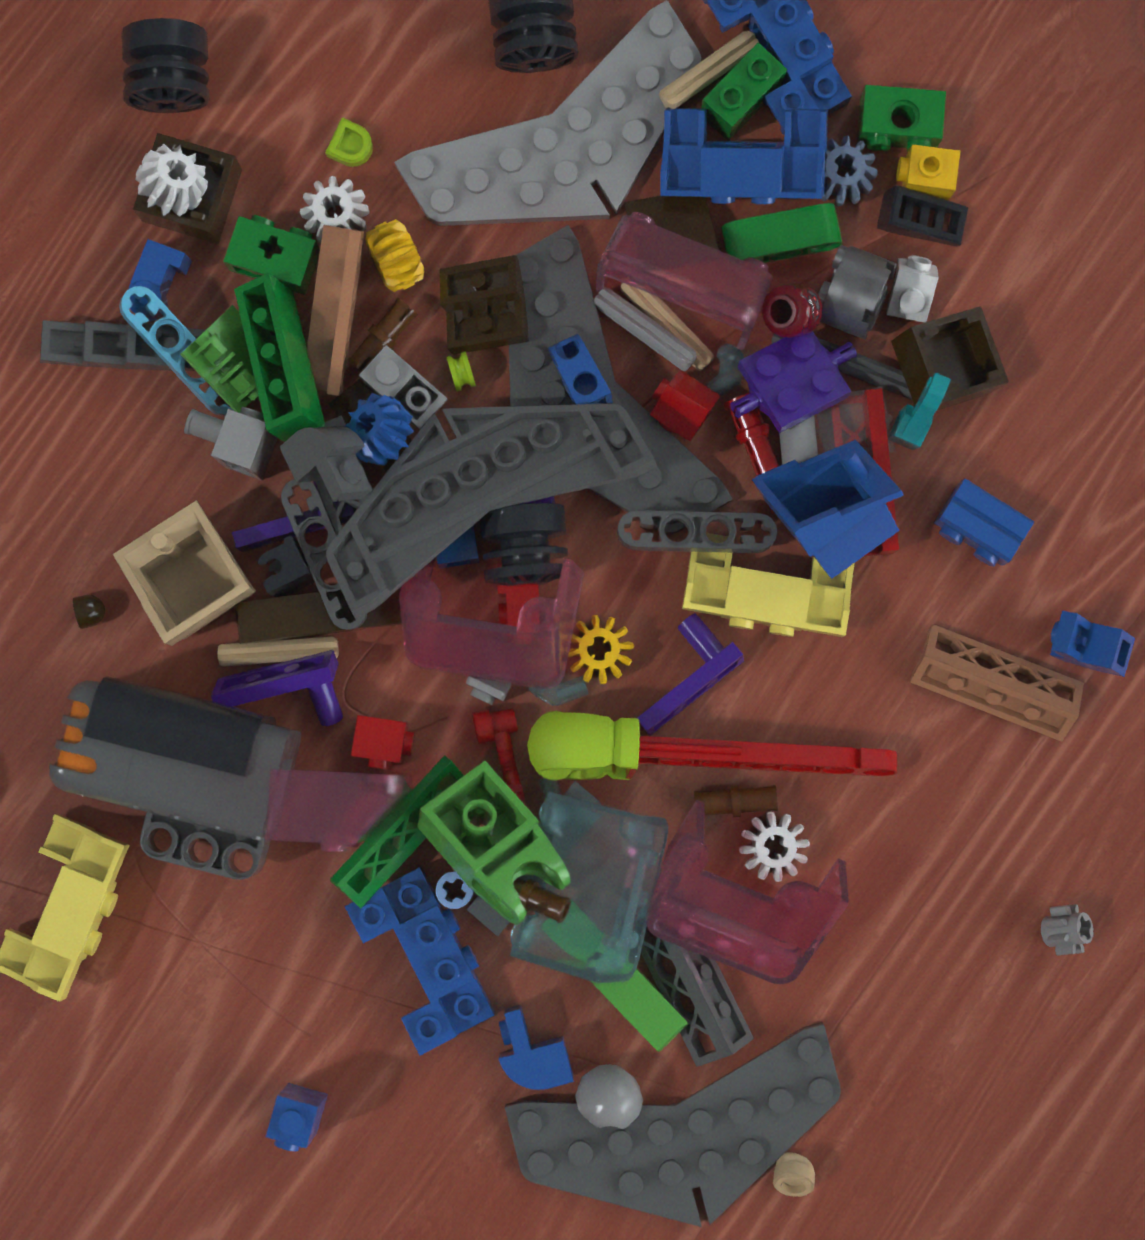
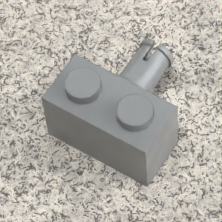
M242 407L240 413L228 409L224 420L192 409L184 428L185 434H191L215 443L211 456L222 466L259 480H263L278 439L266 430L263 414L246 407Z

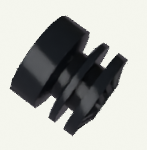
M488 0L491 25L498 29L493 34V46L496 47L494 53L495 65L501 70L513 73L543 72L561 68L571 64L578 58V43L574 40L576 38V27L571 22H568L573 18L574 14L573 0Z
M168 18L144 19L123 27L121 33L122 59L129 65L123 72V81L126 84L123 90V101L128 106L152 113H184L199 110L208 104L210 97L209 89L206 86L209 81V74L204 68H201L208 60L207 32L203 27L193 22Z
M551 503L518 504L490 510L480 519L482 540L500 543L501 549L483 554L484 563L502 564V567L484 571L485 583L508 586L539 584L540 586L556 579L569 577V564L550 563V560L568 556L567 548L549 545V539L566 534L564 505Z

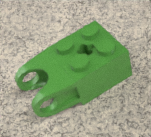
M485 760L420 808L418 829L470 889L502 917L515 925L525 920L527 914L513 886V882L517 878L525 875H534L559 890H563L571 883L570 875L564 862L538 825L539 820Z

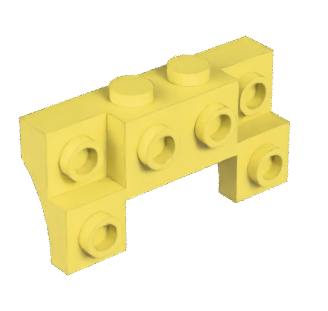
M706 533L708 539L715 543H722L728 538V536ZM691 552L682 604L683 610L730 619L729 626L753 630L754 623L770 626L769 633L793 637L794 630H804L838 637L846 636L854 564L831 579L813 557L809 579L731 566L733 553Z
M54 814L52 818L54 820L44 845L40 847L39 853L66 865L61 868L33 937L11 928L6 929L4 933L5 939L0 948V972L22 982L37 993L60 1002L66 999L81 961L86 959L87 955L93 956L99 946L102 933L98 932V928L103 916L109 917L116 905L118 894L113 893L117 885L115 880L130 845L95 831L96 829L60 814Z

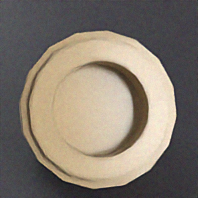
M786 1152L776 1161L773 1185L780 1193L793 1197L805 1196L811 1193L815 1186L814 1167L806 1157L797 1153Z

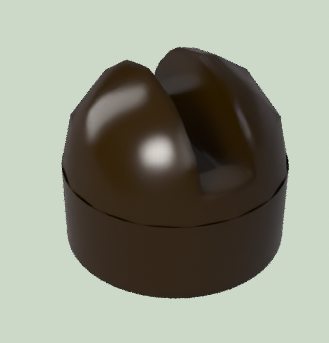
M82 595L73 598L74 613L80 629L93 627L102 620L105 615V606L99 598L93 595Z

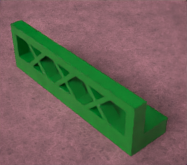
M444 755L330 878V881L360 909L424 841L426 837L418 829L420 808L464 776L457 766Z

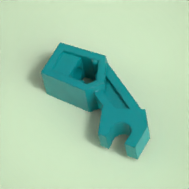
M935 373L933 377H929L916 405L907 404L898 412L888 440L911 450L921 447L931 427L934 413L942 402L951 379Z

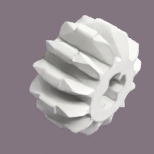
M163 144L161 147H158L156 152L150 150L149 153L145 154L142 165L136 171V180L139 182L138 195L149 197L147 201L148 208L158 205L162 209L163 216L172 209L180 217L188 209L193 211L202 200L201 196L207 190L208 181L203 178L206 167L194 164L196 153L186 156L182 154L180 145L174 148L172 152Z
M331 176L328 180L329 187L326 188L323 187L321 182L315 181L314 187L317 194L304 193L303 195L304 201L309 205L300 209L301 217L308 220L304 227L309 233L317 232L316 239L319 243H321L323 225L346 229L355 228L358 230H365L367 227L365 221L360 218L370 213L368 205L361 203L365 198L364 192L361 189L353 191V183L349 179H346L338 187L336 177ZM335 205H339L343 213L340 216L334 213L335 218H330L327 210L330 207L336 210Z
M771 811L766 813V827L759 818L754 817L751 819L752 825L758 832L754 834L748 830L742 831V837L753 841L752 845L739 847V852L741 854L754 853V856L745 863V867L749 870L756 867L760 862L762 863L758 870V878L764 880L772 867L774 880L781 882L783 878L781 867H785L791 876H795L798 872L791 861L795 859L801 863L807 862L808 858L805 855L796 852L797 848L808 847L810 842L807 839L795 840L794 838L804 830L802 824L794 825L791 829L787 830L791 822V816L784 814L778 826H776V816ZM773 835L780 836L779 844L784 846V851L781 855L774 853L775 858L768 857L769 849L764 847L767 838L774 840Z

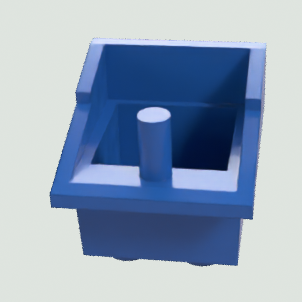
M857 440L838 446L801 463H798L796 460L790 461L752 479L770 508L806 553L817 560L831 579L900 531L886 503L904 496V494Z

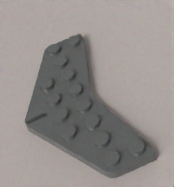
M570 226L563 227L518 253L516 256L519 261L524 288L529 342L509 345L510 407L573 405L562 383V378L553 363L548 347L578 333L612 393L613 403L621 405L626 409L655 458L657 468L639 477L587 489L626 512L635 510L713 512L732 501V497L723 482L678 439L664 429L656 419L651 417L650 413L615 381L579 241ZM653 520V528L658 530L660 521ZM671 521L665 527V534L677 533L686 528V525L680 521Z
M614 403L442 409L456 436L451 441H449L436 414L433 413L410 442L409 447L403 451L398 460L395 461L328 546L326 552L327 561L355 618L377 608L490 510L639 477L657 468L655 458L626 409Z
M821 1022L800 1028L785 1037L784 1041L679 1103L671 1105L642 1104L640 1115L624 1129L615 1126H605L600 1129L594 1126L581 1115L577 1103L522 1100L506 1104L505 1111L520 1170L528 1181L702 1227L692 1188L700 1187L709 1224H712L836 1104L840 1097L841 1088L825 1026Z

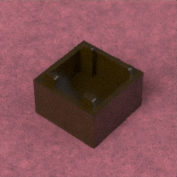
M157 133L152 151L156 152L158 147L165 144L172 152L174 148L180 145L182 154L189 156L196 153L194 164L206 167L203 178L208 181L207 190L201 196L202 200L193 211L188 209L180 217L172 209L163 216L162 209L158 205L148 208L147 201L149 197L138 194L133 210L142 222L219 244L241 176L242 168L234 155Z
M981 306L912 326L891 341L914 406L918 402L929 377H933L935 373L951 379L937 411L986 396L1009 382Z

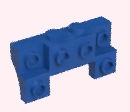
M703 0L705 4H708L719 22V28L722 33L749 20L748 27L755 34L759 44L788 69L783 86L770 92L763 98L764 104L769 106L781 126L780 131L783 135L785 134V111L787 109H828V115L849 104L852 95L832 63L834 57L832 55L834 53L832 42L825 32L819 33L812 21L814 19L812 9L806 0Z
M666 108L664 110V143L660 171L661 196L711 197V202L719 204L735 202V197L751 198V203L772 204L775 203V198L822 199L825 183L828 109H787L785 111L784 142L707 141V108Z
M422 867L379 888L361 909L354 902L344 906L363 943L393 928L430 1001L401 1017L419 1056L495 1015V1011L474 969L480 967L469 945L461 946L455 932L461 930L459 923L450 908L443 910Z

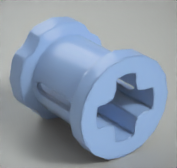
M456 871L445 873L436 885V896L439 902L450 909H459L465 906L474 893L464 882L461 889L466 892L465 897L458 895L454 899H450L447 896L449 889L445 886L446 881L449 883H453L457 879L463 881Z

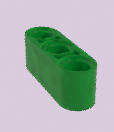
M833 203L817 204L739 219L726 223L721 227L730 268H742L826 252L843 245L835 204Z

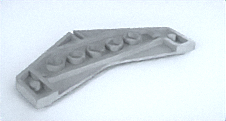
M666 0L649 10L552 114L413 151L395 161V166L426 217L433 224L439 226L609 219L610 214L592 186L595 184L599 186L613 211L617 214L664 133V110L666 107L659 98L660 91L700 63V52Z

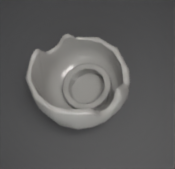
M610 1064L599 1065L583 1075L575 1094L578 1110L581 1115L600 1129L605 1126H615L620 1129L628 1127L640 1115L643 1103L640 1086L635 1078L622 1067Z

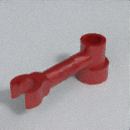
M510 708L489 713L488 709L472 712L478 744L495 741L500 760L499 763L501 764L500 767L502 768L501 772H503V781L526 806L510 733L518 732L514 709Z

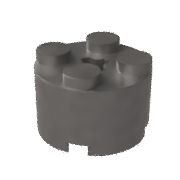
M840 245L832 264V268H834L831 277L832 283L824 281L818 294L823 305L820 322L865 340L868 331L872 330L888 293L885 284L888 279L893 280L897 263L854 246L848 248Z

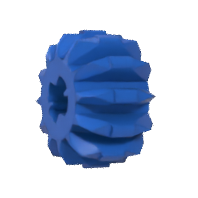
M372 393L368 400H358V409L355 412H348L351 420L344 427L353 430L365 445L355 454L358 459L365 463L370 462L385 466L389 459L398 460L399 450L402 447H409L406 443V438L414 432L409 424L413 416L401 405L400 401L392 396L388 397Z

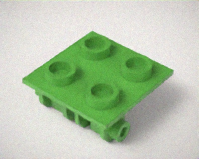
M232 305L180 355L234 411L240 413L242 407H246L259 395L240 313Z

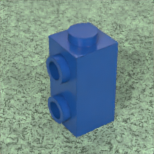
M288 1083L277 1095L265 1137L274 1139V1145L284 1150L297 1152L299 1147L307 1149L317 1134L328 1094Z

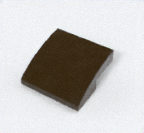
M660 195L624 202L640 278L719 262L718 246L705 197Z
M516 255L440 269V305L446 311L447 349L453 355L461 354L464 351L472 352L529 342L524 288L520 265Z

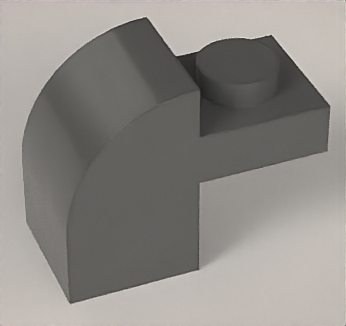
M347 427L304 428L294 433L280 446L296 483L323 480L333 502L363 499L372 491L364 470L355 455L365 445L361 438Z

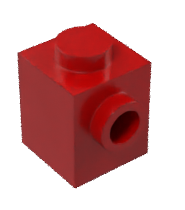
M680 369L671 381L664 378L651 398L657 401L650 416L656 419L667 431L677 433L691 441L704 424L721 395Z
M357 715L351 756L369 758L368 767L392 770L393 762L403 763L404 755H412L415 732L408 731L409 723Z

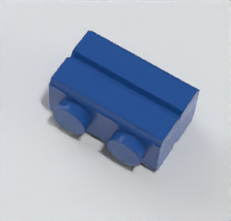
M964 478L953 490L935 519L934 524L941 528L939 534L943 538L956 545H960L962 541L976 549L973 555L978 560L991 567H995L997 563L1003 566L1012 560L1021 542L1033 526L1034 521Z

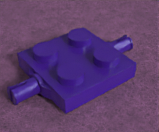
M812 331L801 337H784L741 359L738 369L748 383L750 394L731 402L732 412H735L734 415L740 418L748 412L759 408L760 411L771 419L778 432L781 433L849 397L851 390L839 373L838 366L857 357L855 347L852 348L853 344L847 342L829 352L821 345Z

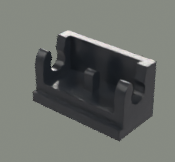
M291 535L283 539L285 543L265 552L258 560L259 565H265L269 561L276 559L269 566L268 570L275 572L277 575H271L263 582L267 593L273 597L288 596L315 582L299 542Z

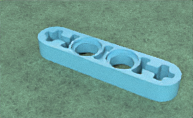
M136 286L127 290L120 300L119 308L121 315L208 410L220 416H225L228 409L233 410L227 404L216 405L214 400H216L218 395L210 386L207 387L205 392L199 388V385L206 382L202 377L196 379L187 375L184 368L186 360L180 354L196 340L191 332L150 289ZM131 296H134L136 299H141L144 296L149 302L145 308L152 317L158 311L164 316L157 320L149 331H146L142 326L149 321L146 316L141 312L135 315L130 312L129 309L132 306V302L129 298ZM169 325L176 329L179 336L176 346L166 348L158 343L156 331L160 326Z

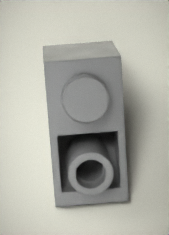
M387 345L359 374L363 384L374 394L392 396L400 401L401 405L413 416L410 423L420 430L433 413L436 414L448 400Z

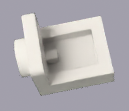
M914 255L908 256V260L898 258L896 276L887 306V315L923 323L927 322L939 278L937 266L931 265V260Z

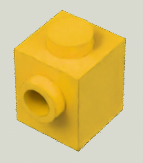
M912 144L906 157H900L896 180L903 182L902 187L949 201L956 190L960 150Z

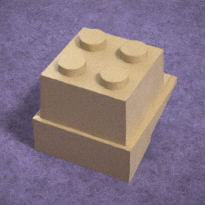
M197 500L113 554L164 644L171 646L182 639L188 638L234 608L237 603L243 602L256 592Z

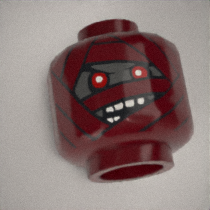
M801 283L782 284L773 288L766 295L762 305V317L765 325L772 333L780 337L793 338L809 334L819 325L822 318L823 305L820 296L813 288Z

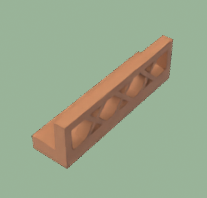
M323 225L307 351L316 389L327 391V394L339 396L344 388L365 232Z
M934 624L928 630L923 653L912 672L910 683L1061 742L1079 717L1084 685L1083 682ZM936 641L950 646L955 653L949 654L936 649ZM979 657L987 660L993 668L987 669L980 666L974 658ZM1017 672L1025 675L1031 683L1026 684L1018 681L1013 673ZM1056 687L1069 692L1070 699L1067 700L1056 696L1051 688Z

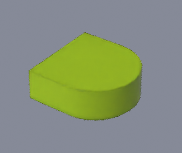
M342 117L325 154L328 158L341 164L356 167L364 164L370 158L373 151V143L370 134L364 127Z

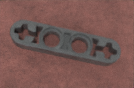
M292 479L282 489V504L329 617L341 629H357L366 620L367 613L355 618V621L352 623L347 618H339L337 612L343 609L340 598L336 596L331 601L328 593L341 591L339 584H326L321 577V570L328 563L326 557L328 546L337 535L320 492L311 482L296 483L295 479ZM299 486L303 491H311L312 496L306 499L310 512L313 513L318 508L321 512V516L309 517L301 524H298L297 517L305 516L299 504H291L290 499L295 496L294 489ZM312 524H322L328 530V540L320 547H312L306 541V530Z
M635 510L629 511L622 516L618 524L617 536L624 547L637 551L761 553L772 546L778 531L773 519L761 513ZM653 520L660 521L658 528L659 542L652 541L654 533H641L639 540H632L631 533L624 532V528H630L632 521H639L640 528L653 529ZM671 521L684 523L688 529L687 538L681 542L671 541L665 535L666 525ZM712 522H721L728 528L729 536L722 543L712 542L706 536V527ZM735 522L742 523L740 531H751L756 523L761 524L762 531L769 532V536H764L761 543H755L754 536L741 535V544H735L734 539L737 532Z

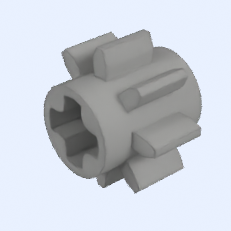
M1077 904L1050 907L1051 916L1044 917L1041 923V935L1044 943L1049 947H1055L1057 956L1084 953L1083 944L1090 943L1093 938V924L1089 915L1084 912L1079 913Z

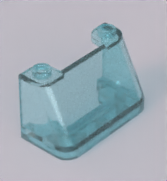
M548 791L547 799L541 806L539 817L545 832L553 834L552 846L564 862L569 872L571 883L563 890H559L543 880L541 888L571 898V906L567 917L561 924L535 912V915H527L520 924L514 925L511 932L512 948L510 956L595 983L626 982L633 976L639 962L668 837L667 820L647 813Z

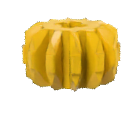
M395 219L388 223L385 221L376 225L375 229L366 232L365 240L370 252L369 254L380 278H382L388 289L393 292L402 288L405 290L414 286L415 282L423 279L424 267L420 260L421 257L405 225Z
M592 615V630L589 631L584 622L578 621L576 626L583 634V637L580 638L570 633L567 635V641L579 645V648L565 650V657H580V660L570 667L573 673L579 671L584 665L588 667L583 681L590 682L594 670L599 671L600 684H606L607 676L605 670L610 669L613 676L617 679L622 676L621 670L615 665L616 661L630 666L632 659L619 653L620 651L633 649L634 644L629 641L619 643L618 640L627 634L628 629L624 626L613 634L611 629L614 626L615 618L609 617L604 629L599 628L600 619L598 615ZM595 639H603V645L608 643L611 651L605 653L604 660L602 661L594 660L595 654L590 657L587 648L593 647Z

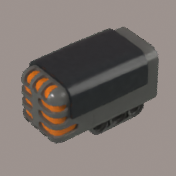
M106 676L101 682L86 680L72 688L68 695V699L73 700L72 708L68 715H63L61 721L62 724H66L65 734L62 739H56L54 747L60 749L59 757L55 764H50L49 776L57 788L65 792L147 812L140 836V845L144 853L153 859L237 880L255 876L262 870L271 839H273V835H276L300 747L301 731L277 726L275 717L119 678ZM160 828L168 830L172 837V844L167 851L158 849L154 842V836ZM200 838L208 840L213 848L212 855L207 861L199 860L194 853V846ZM240 848L248 850L253 857V865L247 872L239 870L234 863L235 853Z

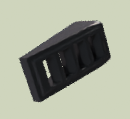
M895 185L886 190L883 195L877 229L958 247L962 242L968 207ZM901 204H902L901 213H900V218H898V216H899V211H900V206H901ZM914 207H918L916 222L911 221ZM930 210H933L935 212L932 221V226L928 227L927 223ZM945 213L951 214L947 232L942 231Z

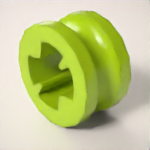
M466 351L461 352L459 358L447 356L456 391H461L462 386L466 384L475 387L476 384Z

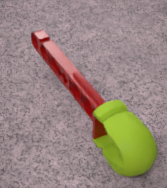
M557 710L547 712L539 717L531 728L527 744L530 762L537 773L545 779L553 781L561 779H601L605 775H609L612 779L630 780L638 770V764L853 774L861 776H891L897 774V752L889 749H857L838 746L640 736L638 718H620L614 722L606 716Z

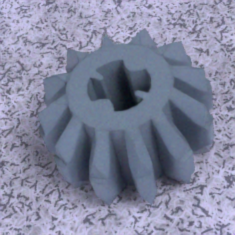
M848 135L843 137L840 146L834 139H828L827 151L825 153V189L822 201H827L831 194L835 195V202L838 207L843 205L846 196L853 204L858 203L861 198L860 192L869 194L873 188L870 180L875 179L878 175V170L870 166L875 160L874 153L862 155L865 147L864 141L858 142L855 148L851 147V140ZM842 165L849 169V172L844 177L836 173Z

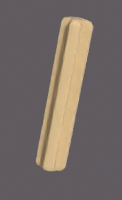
M752 31L740 33L663 88L659 93V98L666 108L676 109L735 67L759 43L755 34Z
M634 273L624 280L621 284V291L641 312L695 350L697 357L692 366L698 371L705 369L714 359V354L637 274Z
M335 637L276 640L248 644L231 643L219 645L217 654L219 665L221 666L281 663L329 650H334L337 658L339 655V644Z

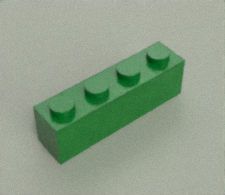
M269 272L235 288L234 291L266 430L286 442L294 433L301 429L326 427L293 291Z

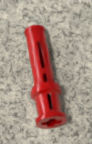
M746 393L722 405L724 410L730 411L738 432L735 438L740 445L744 444L755 474L758 476L780 465L768 437L771 427L769 423L764 422L759 408L748 412L740 418H737L734 415L735 412L731 410L730 403L750 394ZM768 505L771 515L775 514L774 511Z

